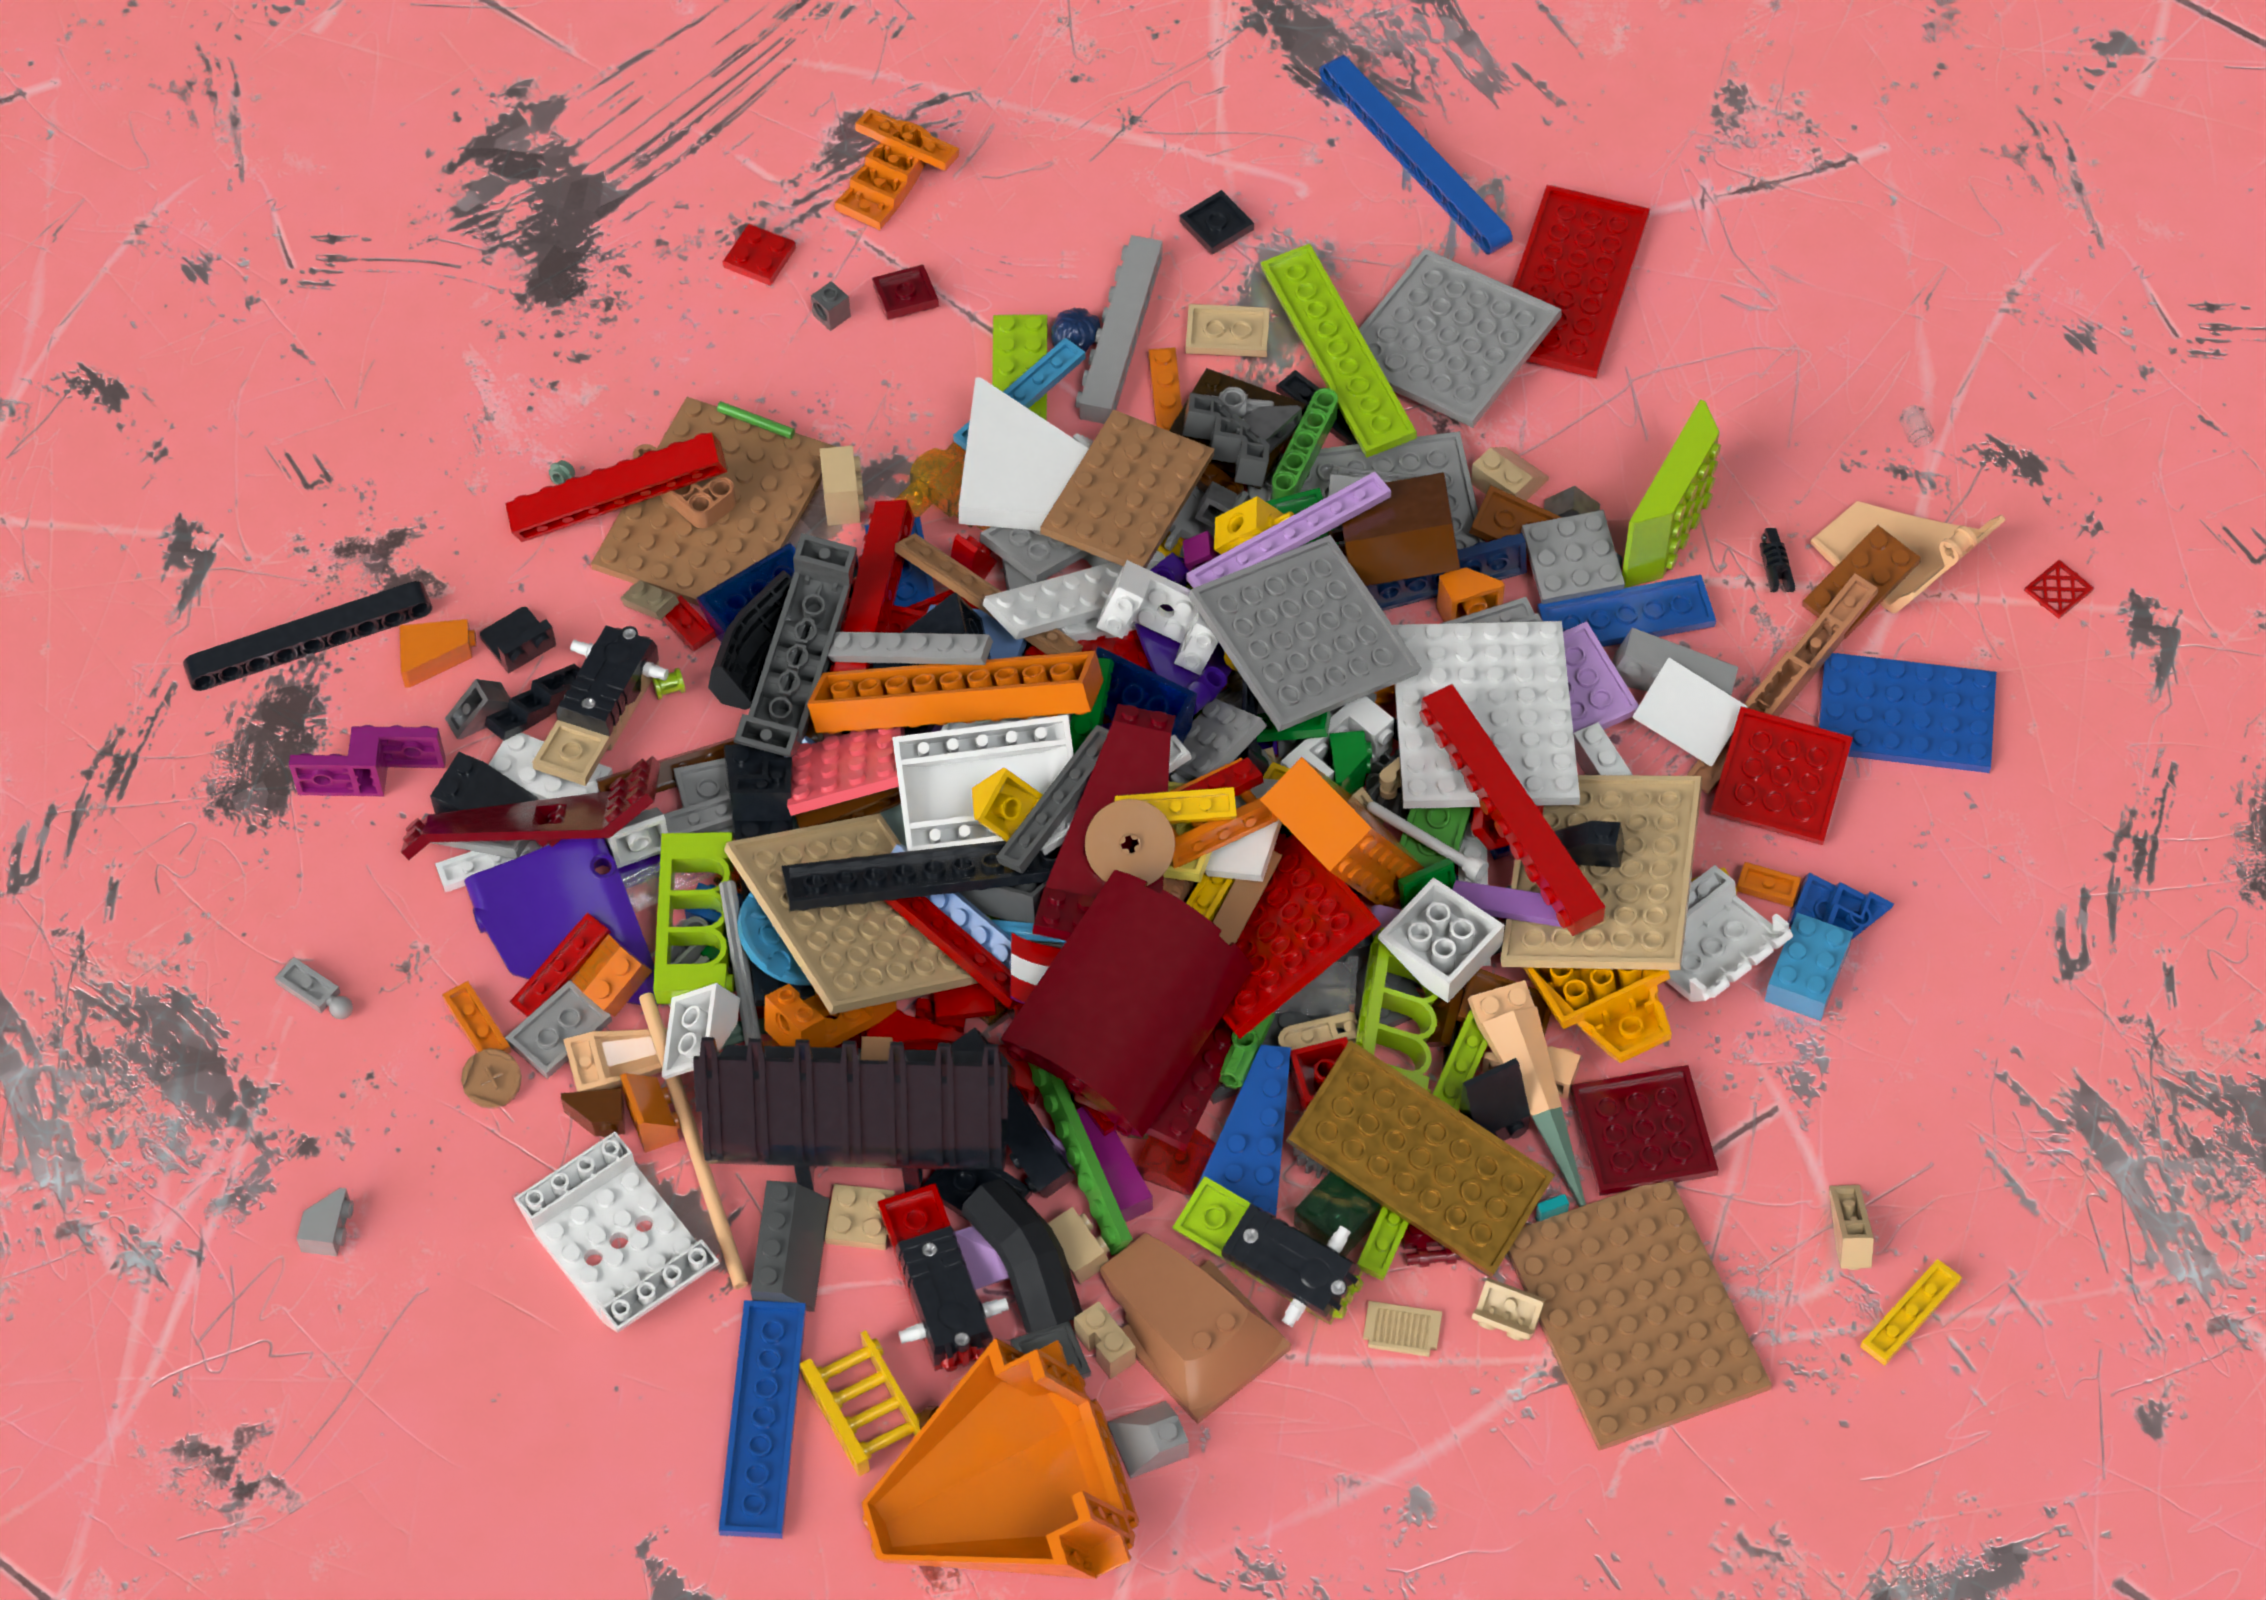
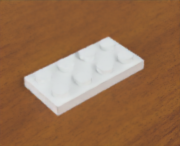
M519 733L504 740L488 764L538 797V800L598 793L599 789L596 779L613 774L612 768L599 763L587 785L584 786L533 769L532 762L544 741L524 733Z

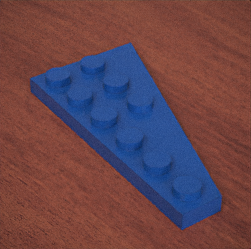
M1261 1045L1198 1185L1203 1177L1206 1176L1276 1217L1291 1047Z

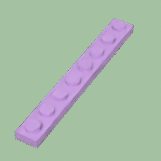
M1373 472L1188 572L1186 580L1195 588L1298 548L1390 498L1391 490L1377 473Z

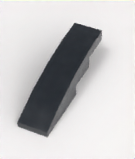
M572 664L533 680L531 690L510 698L508 708L486 716L484 726L504 741L549 717L557 711L558 705L563 700L567 690L570 689L573 680L576 679L580 668Z

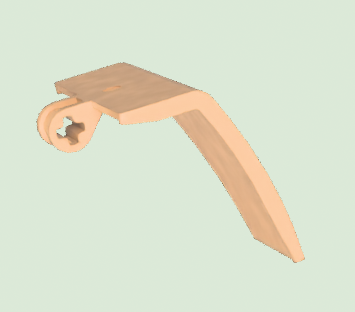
M1856 501L1811 539L1810 542L1824 558L1836 567L1879 525L1921 557V562L1880 603L1888 611L1897 613L2006 519L2003 515L1997 516L1989 520L1980 529L1920 518Z

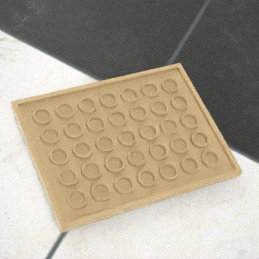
M1578 775L1579 805H1544L1543 816L1553 831L1588 821L1621 822L1625 845L1620 867L1577 865L1605 905L1604 920L1572 936L1567 928L1506 919L1500 959L1502 967L1681 970L1702 791V777ZM1515 859L1511 889L1541 893L1537 883H1532L1529 880L1522 861Z
M880 813L729 841L726 843L724 850L831 1015L978 983L888 905L885 900L868 902L866 904L815 908L806 911L789 910L782 878V866L889 854L893 851L896 844H901Z

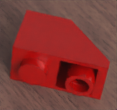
M958 533L955 536L950 557L985 580L998 562L990 556L992 550L971 535L967 539Z

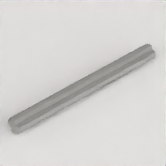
M733 880L721 882L719 888L736 992L740 998L739 1010L745 1045H748L749 1038H761L754 1002L748 956L738 935L737 920L740 907L736 883Z

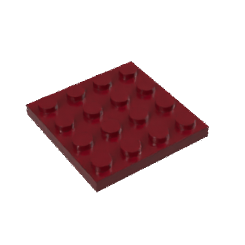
M1689 1065L1571 1085L1572 1098L1599 1196L1625 1192L1639 1186L1668 1181L1677 1183L1718 1175V1166Z

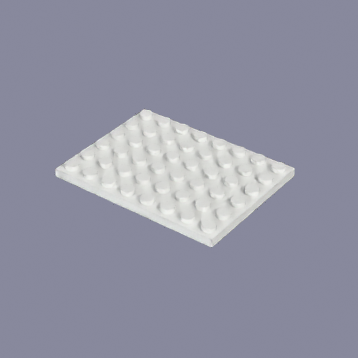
M1562 621L1393 625L1422 668L1418 675L1394 684L1403 809L1480 807L1479 798L1475 792L1471 793L1464 782V776L1460 770L1456 771L1449 760V754L1445 748L1441 749L1438 746L1434 732L1430 726L1426 727L1423 724L1419 715L1422 698L1450 684L1454 685L1536 806L1579 805L1580 792Z

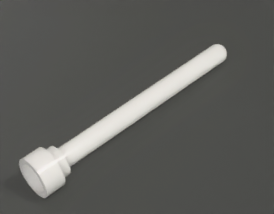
M1373 801L1368 803L1367 810L1442 856L1449 858L1452 862L1463 868L1462 871L1466 873L1465 875L1469 879L1477 883L1486 874L1489 867L1487 861L1478 856L1475 858L1470 856L1468 858Z

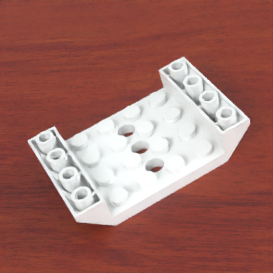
M613 1132L514 1198L539 1242L603 1324L617 1333L720 1264L719 1260L702 1239L698 1242L635 1165L633 1153L616 1132ZM642 1221H649L653 1224L652 1228L646 1232L636 1229L637 1225ZM616 1238H625L628 1241L626 1246L620 1249L611 1246ZM591 1255H600L602 1257V1261L598 1265L591 1266L586 1263L587 1258Z

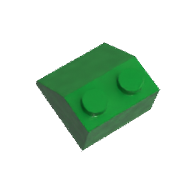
M1364 731L1330 733L1328 766L1334 770V782L1352 794L1356 789L1365 786L1366 774L1371 773V741L1366 742Z

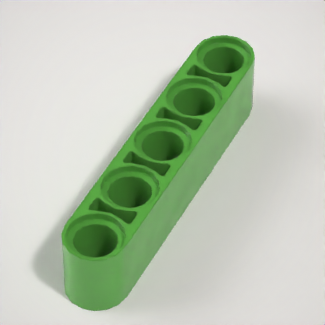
M1321 388L1314 393L1272 477V500L1300 493L1337 418L1338 396L1334 390Z

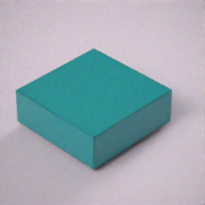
M1561 1194L1538 1203L1535 1213L1536 1221H1543L1567 1212L1569 1201L1566 1195Z

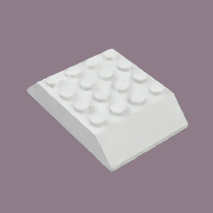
M1068 715L892 737L907 851L1005 841L974 819L972 788L1000 769L1006 768L1044 795L1074 755Z

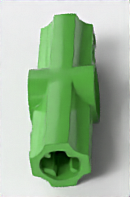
M1274 1012L1241 1039L1234 1032L1232 1033V1045L1225 1058L1219 1080L1226 1087L1233 1089L1242 1087L1256 1054L1263 1044L1275 1018Z

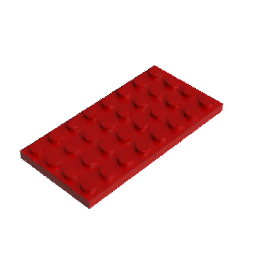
M1547 184L1512 287L1560 308L1562 316L1526 362L1597 378L1650 215V208Z

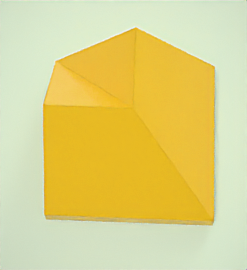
M1002 768L972 788L974 819L1008 842L1043 795L1008 769Z

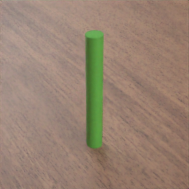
M722 401L717 406V412L786 438L792 439L795 434L794 428Z

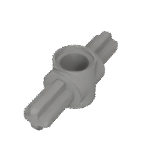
M1238 387L1226 388L1223 392H1220V396H1212L1219 398L1225 404L1224 409L1231 415L1237 414L1241 419L1246 414H1251L1258 407L1274 406L1273 401L1248 399V394H1245Z

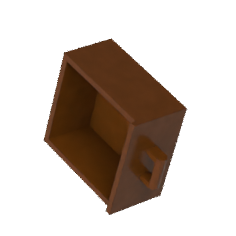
M1444 472L1386 482L1385 484L1391 490L1390 498L1342 523L1343 529L1332 530L1327 534V536L1331 535L1335 542L1344 541L1345 544L1337 545L1343 554L1347 555L1348 563L1351 564L1365 586L1460 570Z

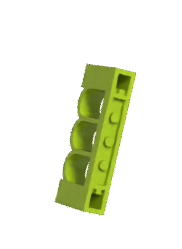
M732 832L662 833L653 988L657 1004H671L672 997L715 983L730 992H734V975L728 973L730 958L725 939L727 931L719 885L707 890H674L675 873L711 872L721 875L723 877L721 882L732 880L730 872H734V865L724 851L726 843L734 841ZM673 909H714L722 914L717 922L709 926L673 927ZM708 945L720 950L719 955L708 963L671 964L672 946Z
M1382 927L1374 936V941L1370 946L1355 1043L1373 1055L1376 1044L1407 1054L1415 1065L1414 1071L1388 1065L1431 1093V1089H1428L1429 1077L1424 1074L1429 1069L1432 1058L1431 1051L1425 1042L1434 1033L1437 1026L1436 1014L1431 1005L1438 996L1425 988L1378 939V935L1385 929ZM1389 972L1417 982L1423 988L1425 998L1415 997L1385 987L1386 973ZM1381 1007L1411 1017L1418 1024L1420 1034L1410 1033L1379 1023Z

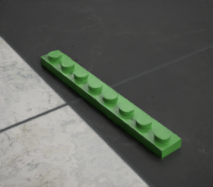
M1027 1062L1032 1072L1033 1082L1039 1088L1044 1099V1107L1050 1113L1054 1122L1056 1135L1064 1145L1067 1160L1073 1166L1078 1177L1079 1188L1084 1192L1088 1200L1090 1213L1096 1219L1101 1230V1237L1108 1246L1111 1255H1116L1132 1241V1236L1065 1083L1044 1069Z

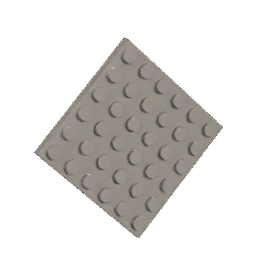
M1424 248L1362 324L1359 331L1394 392L1474 428L1561 318L1562 313L1560 308Z
M1331 535L1195 587L1188 594V597L1278 732L1418 675L1422 669L1356 571L1348 563L1347 558Z

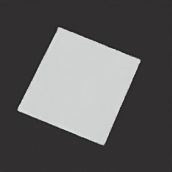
M1668 658L1632 717L1707 765L1713 766L1734 731L1740 707L1748 708V706L1673 659Z

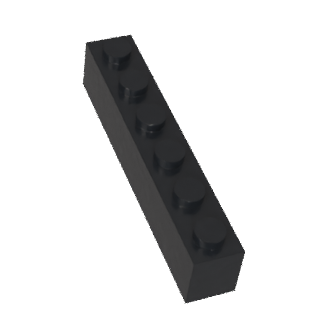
M974 1027L953 1042L951 1048L952 1051H984L985 1044H989V1042ZM1015 1084V1089H1009L1007 1144L1012 1151L1009 1157L1019 1170L1023 1168L1028 1175L1024 1180L1034 1194L1039 1192L1048 1198L1075 1179L1076 1176Z

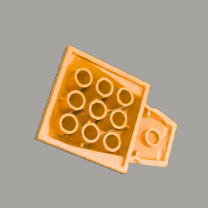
M1523 967L1563 1030L1576 1024L1593 1042L1619 1063L1670 1040L1672 1037L1664 1007L1659 1001L1657 987L1658 984L1670 979L1668 970Z

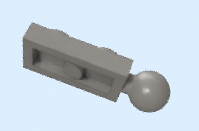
M295 957L275 977L276 984L319 1013H322L329 1006V1011L334 1018L346 1019L353 1011L351 1000L345 996H338L340 989L337 985Z

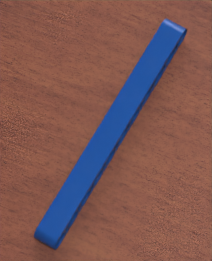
M1341 55L1319 67V74L1325 85L1483 252L1490 255L1512 242L1513 236L1506 223L1345 55Z

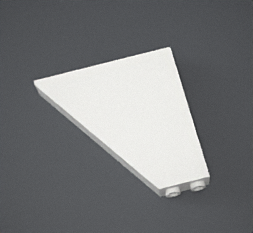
M975 377L959 500V524L1040 531V526L1089 448L984 379Z

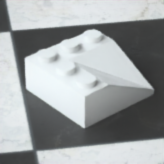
M1433 877L1378 935V939L1425 988L1448 1003L1503 945L1505 925Z

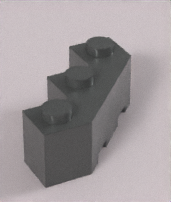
M1190 393L1184 415L1183 436L1210 440L1209 447L1214 448L1213 460L1236 463L1235 482L1262 487L1269 460V443L1263 437L1257 438L1250 432L1251 427L1237 414L1231 415L1224 409L1225 404L1219 398Z

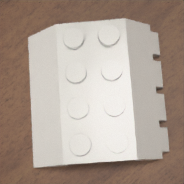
M1714 865L1691 882L1681 970H1668L1670 979L1666 982L1691 1002L1706 1001L1711 997H1716L1730 986V982L1737 981L1752 969L1751 966L1759 964L1774 952L1773 949H1778L1793 937L1789 923L1776 913L1772 916L1773 924H1771L1736 896L1735 880Z

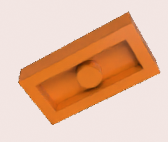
M1744 862L1736 889L1737 892L1793 907L1801 878Z

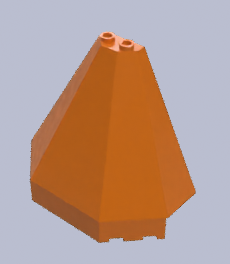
M998 1338L991 1342L861 1502L864 1511L863 1522L870 1531L873 1541L871 1543V1550L876 1559L884 1563L1097 1579V1577L1130 1562L1131 1556L1128 1550L1133 1548L1136 1537L1132 1529L1138 1526L1139 1518L1103 1409L1096 1398L1090 1400L1086 1395L1084 1388L1086 1382L1073 1363L1067 1364L1063 1347L1058 1340L1027 1354L1020 1352Z

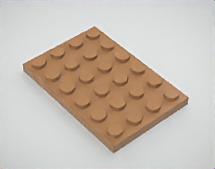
M1113 409L1040 526V534L1123 567L1128 560L1146 569L1214 457V448Z

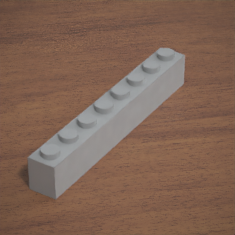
M1131 235L1129 244L1123 246L1121 255L1123 263L1122 266H1117L1115 281L1117 283L1115 287L1111 286L1108 297L1110 305L1104 308L1102 323L1104 325L1103 328H1098L1095 339L1097 347L1091 350L1089 356V365L1091 367L1090 370H1085L1082 380L1084 389L1083 392H1078L1076 398V408H1079L1081 420L1105 424L1113 409H1117L1162 262L1163 241Z

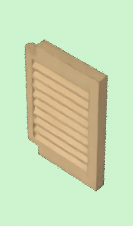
M1369 1301L1363 1339L1369 1340L1368 1348L1429 1357L1430 1350H1437L1442 1312Z

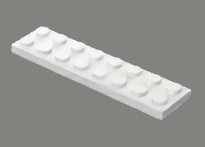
M1156 551L1146 569L1151 570L1165 558L1164 554ZM1110 562L985 596L983 606L1016 640L1079 623L1087 619L1090 620L1100 616L1104 603L1123 566Z

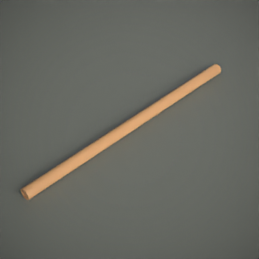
M645 993L639 997L661 1068H663L667 1034L653 993ZM678 1075L665 1079L679 1117L680 1126L733 1288H744L748 1285V1281L710 1165L705 1161L703 1144L681 1077Z

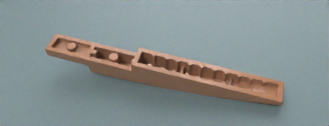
M1854 573L1791 652L1787 651L1745 702V705L1749 709L1780 716L1844 640V634L1877 595L1878 588ZM1733 732L1713 766L1698 760L1686 775L1701 776L1702 791L1707 795L1719 784Z

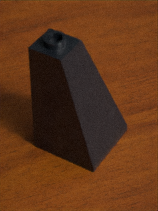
M955 592L902 633L985 634L982 618ZM872 663L873 669L925 665L908 663Z

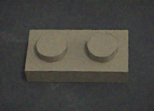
M641 580L632 585L621 597L624 606L657 620H661L679 603L675 594Z

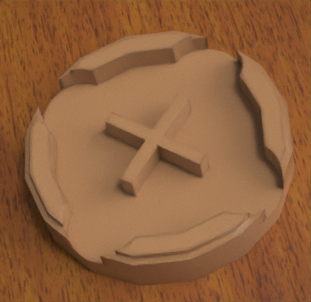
M491 1048L471 1056L463 1067L461 1077L464 1093L471 1102L482 1108L489 1109L506 1106L515 1099L520 1090L522 1080L520 1068L515 1059L503 1050Z

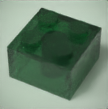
M1330 1171L1295 1208L1294 1226L1324 1245L1328 1244V1241L1337 1232L1339 1226L1348 1229L1351 1234H1349L1348 1240L1340 1252L1342 1256L1346 1257L1373 1228L1381 1210V1204Z

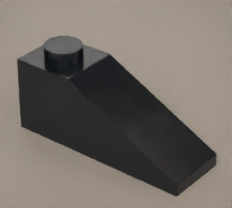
M1588 821L1554 831L1577 865L1620 867L1625 845L1621 822Z

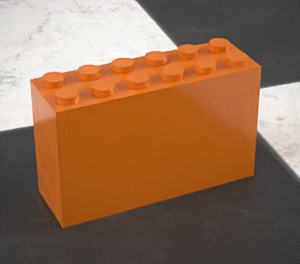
M1303 757L1260 799L1331 873L1376 905L1394 906L1400 899L1398 880L1424 869L1417 859L1355 797Z

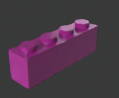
M1083 1107L1077 1109L1076 1111L1125 1222L1152 1211L1153 1196L1117 1132L1114 1130L1108 1135L1103 1136Z

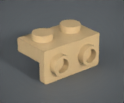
M1487 1278L1477 1308L1471 1318L1478 1321V1325L1485 1329L1495 1330L1497 1328L1507 1332V1336L1514 1340H1530L1535 1334L1546 1299Z

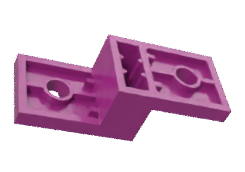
M372 725L352 726L348 756L303 753L300 755H290L289 768L298 795L384 797L388 767L445 768L446 756L438 728L430 726L402 727L399 725L391 727H375Z

